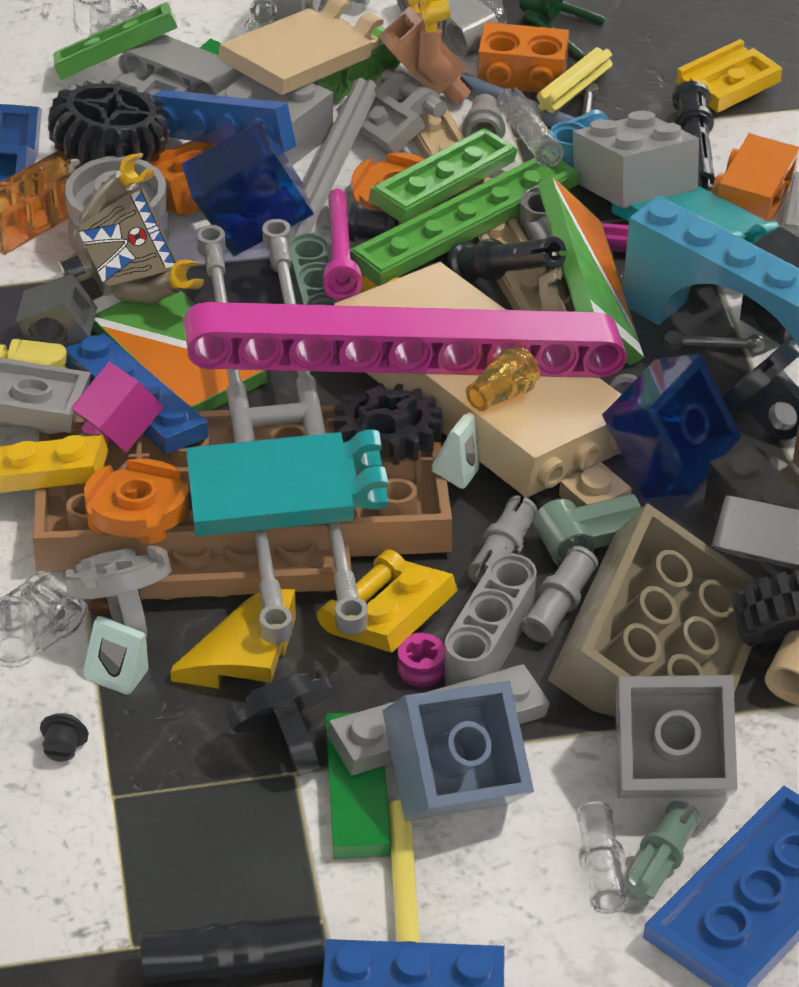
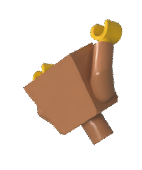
M407 0L409 7L379 35V38L423 86L433 89L438 94L443 93L453 105H457L471 93L473 88L461 75L466 67L442 42V30L437 28V22L448 20L451 17L448 1Z

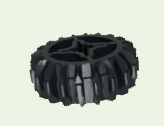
M103 80L97 84L84 81L82 86L71 84L68 89L58 91L57 97L52 101V107L49 108V140L54 142L56 150L65 152V158L70 160L78 159L80 160V165L108 156L118 158L139 153L144 154L140 160L150 163L159 160L161 153L164 152L165 144H168L170 132L168 129V111L162 108V102L152 99L151 94L148 92H138L135 86L128 88L121 86L119 82L107 84Z

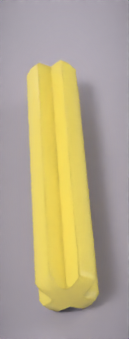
M598 47L593 49L538 92L537 99L540 103L537 105V108L541 112L547 110L550 114L557 112L612 67L613 64L609 59L612 56L611 51L608 49L602 51Z

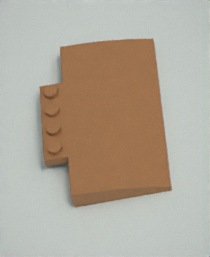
M335 405L321 406L326 434L333 433ZM230 410L196 411L208 421L209 438L167 455L143 434L127 453L111 442H108V453L103 467L111 464V473L127 469V460L153 459L174 466L180 471L181 481L183 483L187 481L190 501L188 513L178 525L167 530V536L161 542L144 544L136 538H125L107 533L93 532L88 526L85 509V484L36 489L33 526L36 572L76 570L75 565L80 564V561L86 558L122 548L135 549L136 556L148 555L147 547L154 545L166 549L172 572L166 578L141 588V599L170 600L181 597H225L228 595L260 593L259 584L262 579L254 531L195 537L186 448L235 443ZM78 416L71 433L47 434L39 431V442L64 439L72 435L87 436L80 430L85 421ZM303 423L253 428L255 441L306 436ZM434 442V451L432 453L419 450V460L417 461L405 458L400 460L399 465H393L390 459H382V467L386 469L388 480L386 491L389 506L382 509H353L354 520L340 522L350 571V557L379 556L386 549L394 550L398 554L452 552V514L447 481L432 471L433 467H431L441 450V442ZM356 471V476H358L362 471ZM327 523L267 529L274 576L279 581L281 589H295V592H330L336 590L333 579L336 569Z

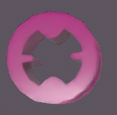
M427 633L410 635L398 647L397 668L402 680L409 685L417 687H427L439 682L444 676L445 645L436 636Z

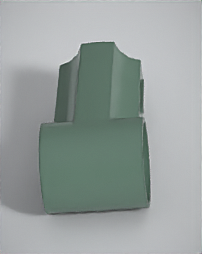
M634 494L576 507L571 500L556 499L548 502L538 510L533 523L553 562L560 566L566 557V553L573 546L584 547L593 553L595 548L610 545L615 533L641 509V505Z

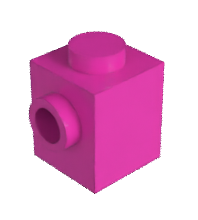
M111 362L107 363L71 407L85 421V424L80 428L87 436L103 434L106 445L108 442H111L125 453L129 451L164 408L138 380Z

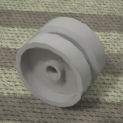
M108 156L89 161L75 169L67 179L65 202L66 211L69 215V241L74 253L82 251L76 239V228L80 225V214L96 190L116 172L120 171L121 161L126 156L118 158ZM138 159L134 165L135 172L140 176L146 169L153 168L154 176L146 182L134 183V189L142 187L156 219L169 242L166 180L158 168L147 161Z

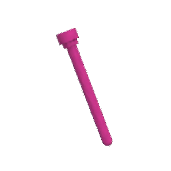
M336 188L331 190L328 196L332 261L324 269L323 286L328 296L334 300L342 301L359 294L362 288V275L359 266L350 257L346 194L343 190Z

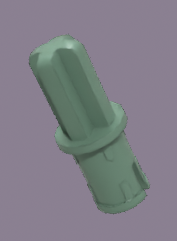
M672 801L669 803L665 814L654 832L644 835L640 843L641 853L624 880L625 885L629 888L628 894L632 898L637 899L640 897L646 901L654 899L669 872L680 867L684 860L683 849L701 822V817L695 808L690 812L685 822L680 821L690 804L683 801Z

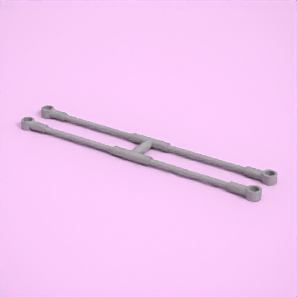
M272 219L263 225V245L270 250L273 267L278 271L284 304H296L289 270L292 265L289 253V246L291 244L290 225L285 220ZM204 226L197 232V249L199 254L205 257L207 274L212 279L215 302L228 303L223 279L226 270L223 253L226 248L225 232L219 226ZM227 369L229 385L226 391L235 443L255 441L253 432L255 427L303 423L306 436L326 434L315 378L310 375V371H297L296 387L299 403L249 408L246 387L241 382L239 370ZM340 522L327 523L336 574L333 578L338 600L335 607V625L341 633L346 635L360 634L367 627L368 606L365 601L359 598L354 573L349 570ZM267 530L254 531L262 579L259 584L262 612L259 617L260 635L266 642L279 644L287 641L292 635V614L283 605L280 583L274 576Z

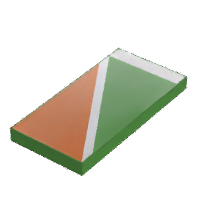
M551 175L538 184V189L552 236L559 237L566 246V251H558V255H566V259L561 266L575 312H599L612 317L626 350L627 360L625 363L631 366L643 359L644 355L602 223Z
M181 290L179 293L151 305L120 301L113 294L108 296L102 295L92 300L97 306L92 330L97 335L105 333L195 411H211L228 402L226 391L229 385L227 369L200 368L188 358L183 319L185 313L196 304ZM239 370L241 382L245 385L247 392L267 382V370Z

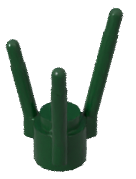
M519 0L520 9L525 12L524 21L532 23L537 27L554 28L544 19L555 18L560 11L599 24L605 23L604 16L563 2V0ZM568 40V52L581 60L585 56L584 52Z

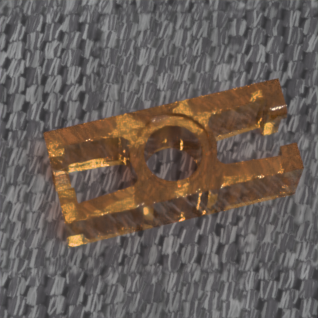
M57 150L0 182V253L4 256L69 219L66 211L65 187L67 179L74 171L69 173L71 160L65 158L64 152ZM79 164V165L75 166L74 168L77 169V168L81 167L82 165Z

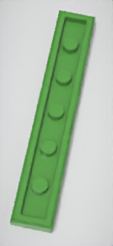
M547 151L350 249L351 260L359 266L361 273L378 286L388 283L391 279L399 277L450 251L455 244L468 242L520 215L522 194L529 188L539 186L540 182L551 175L569 190L578 185L580 172Z

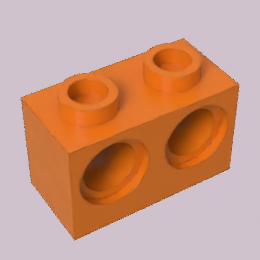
M485 22L478 53V78L506 90L540 92L566 71L569 30Z

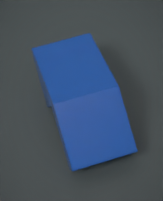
M0 104V190H26L39 150L42 115L40 107Z

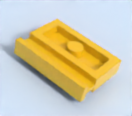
M739 39L678 68L676 83L680 85L687 81H698L707 85L711 95L709 107L718 113L780 83L782 67L754 48L747 50L744 47L745 42Z

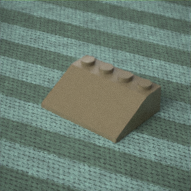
M647 503L615 533L548 681L590 710L616 718V684L618 678L622 676L733 675L735 692L752 647L747 646V643L742 641L732 598H735L734 594L737 591H744V586L749 583L759 584V581Z

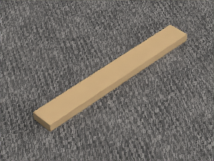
M447 109L440 118H436L431 114H421L420 116L426 127L413 138V141L423 158L426 159L464 139L465 136ZM488 176L451 196L448 200L491 180V178ZM515 217L472 239L475 245L483 239L491 238L500 240L503 244L529 241ZM545 267L508 271L503 277L496 280L513 310L543 311L539 294V278L542 272L547 271Z

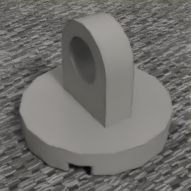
M153 545L147 547L148 555L136 556L135 549L122 548L86 558L80 561V564L75 565L76 574L73 569H67L63 574L68 597L75 599L107 597L112 620L144 632L147 639V627L138 589L152 585L166 578L172 572L167 551L163 547Z

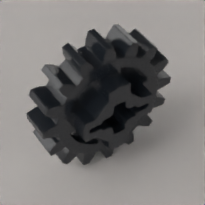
M378 383L375 388L370 390L360 387L358 388V397L345 394L342 397L343 405H335L333 433L341 432L343 443L348 442L361 431L377 430L379 431L381 450H379L381 461L383 458L390 459L393 465H399L400 460L405 458L413 461L419 460V450L432 453L434 451V442H441L442 408L435 407V398L433 396L422 398V390L419 388L412 391H403V384H397L393 390L386 389L382 383Z

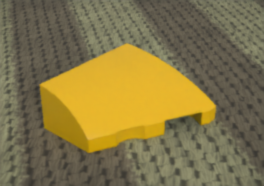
M281 589L283 605L292 614L293 629L296 619L295 589ZM257 593L244 601L173 665L171 681L218 689L220 688L223 675L272 683L279 656L284 657L289 639L283 643L272 644L266 642L261 637L259 617L262 612L260 593Z

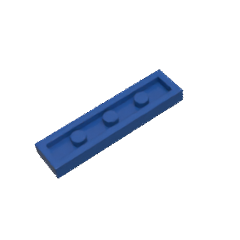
M165 89L152 95V98L162 102V108L168 111L169 138L283 153L296 147L288 103Z
M105 333L86 337L82 342L65 347V366L69 369L91 372L90 384L107 363L111 362L138 380L164 406L162 411L143 432V435L166 455L209 438L208 421Z

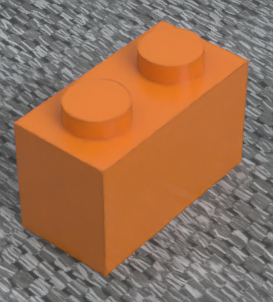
M748 133L740 149H732L727 162L725 174H717L711 193L765 221H773L789 193L792 174L797 169L799 147Z

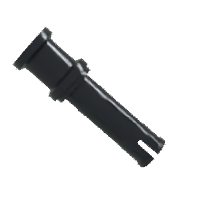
M687 81L678 85L673 91L672 102L674 108L678 111L674 120L675 124L681 126V130L699 138L698 186L711 191L715 181L709 139V133L714 126L713 114L708 109L711 102L710 90L702 82Z
M557 236L506 244L494 238L483 239L477 245L471 242H460L452 246L449 251L447 264L449 269L468 283L476 281L479 277L487 281L498 280L508 271L559 267L564 263L566 255L552 256V253L566 251V246Z

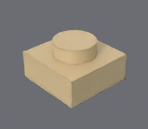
M598 461L595 466L584 471L579 470L561 480L559 496L563 499L571 500L576 507L624 495H631L632 488L601 461Z

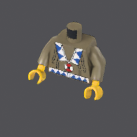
M139 153L126 156L121 161L120 171L116 172L96 190L80 214V225L76 228V239L82 251L63 258L58 263L63 276L73 274L78 282L94 276L104 296L113 294L120 301L151 305L179 293L181 288L199 289L203 286L204 280L197 278L187 280L186 274L188 269L192 266H197L199 263L193 260H176L142 187L134 189V183L146 182L154 176L153 168L146 169L140 176L135 172V162L144 155Z

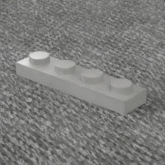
M524 664L433 690L439 691L510 680L519 724L546 717L550 703ZM394 702L329 721L327 736L351 776L393 763L382 710Z

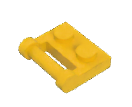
M386 549L374 560V567L356 583L358 596L365 602L387 583H390L376 598L367 603L368 623L366 629L356 635H346L337 629L335 625V607L338 600H330L317 611V619L320 625L333 635L392 653L458 590L453 574L407 562L396 551Z

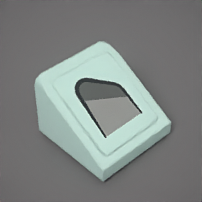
M469 412L467 415L464 414L450 431L431 466L434 473L462 489L468 485L479 467L475 416Z
M98 616L93 624L84 665V678L121 694L129 695L149 670L146 634L108 618Z

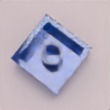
M263 120L181 163L193 200L211 225L219 226L224 230L225 245L233 257L263 242L262 228L265 222L272 219H281L288 222L290 227L314 215L302 180Z
M701 354L655 359L602 414L644 498L691 495L741 439L737 426Z

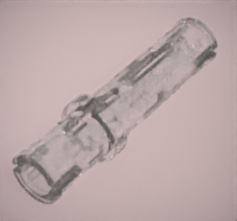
M511 88L502 91L498 97V107L508 118L506 119V124L510 130L516 135L521 136V139L533 153L539 165L546 167L547 162L550 167L557 165L563 158V147L540 119L541 112L536 104L526 100L523 92L518 88H514V94Z

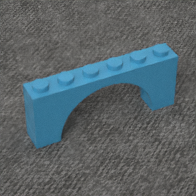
M660 195L656 196L629 218L623 292L630 310L660 325L687 302L691 285H720L748 296L767 309L785 327L799 347V268Z

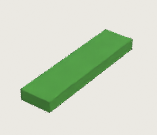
M483 128L371 187L368 201L401 223H404L515 161L518 149L486 128Z

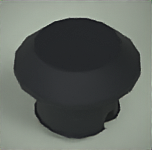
M52 714L46 716L40 724V731L44 737L42 742L43 752L53 761L64 762L71 760L75 756L76 748L83 746L88 740L89 732L87 727L71 714Z

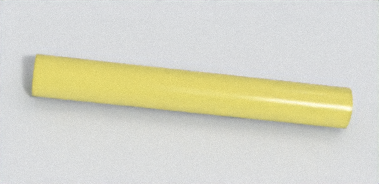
M399 799L390 802L388 805L396 942L420 943L412 820L405 821L401 800Z

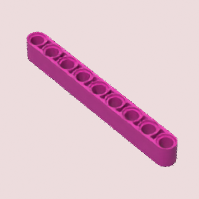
M204 302L192 306L185 313L183 319L188 358L196 366L205 369L608 377L620 371L627 360L626 350L614 319L608 314L599 312Z

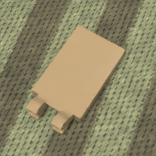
M329 0L319 13L308 8L221 43L218 60L273 91L284 95L370 58L371 50L376 49L381 44V39L372 35V32L376 27L383 25L384 20L368 12L363 14L355 26L352 27L349 22L340 18L345 10L352 8V3L348 0Z

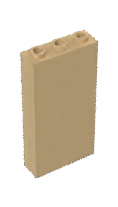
M441 262L334 303L337 306L505 310ZM366 372L378 383H382L386 389L393 390L397 384H403V391H412L419 388L422 390V398L433 396L435 398V407L442 408V433L446 436L449 435L450 431L464 414L467 415L468 412L473 414L476 422L479 461L526 498L546 488L556 486L561 480L579 470L584 471L595 466L598 461L602 462L617 454L625 453L632 447L637 436L636 426L641 408L598 377Z

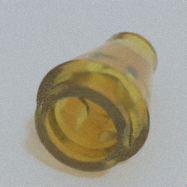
M522 347L503 349L480 376L466 387L467 399L475 409L484 412L491 406L531 392L534 389L535 382L540 377L539 365L533 355Z

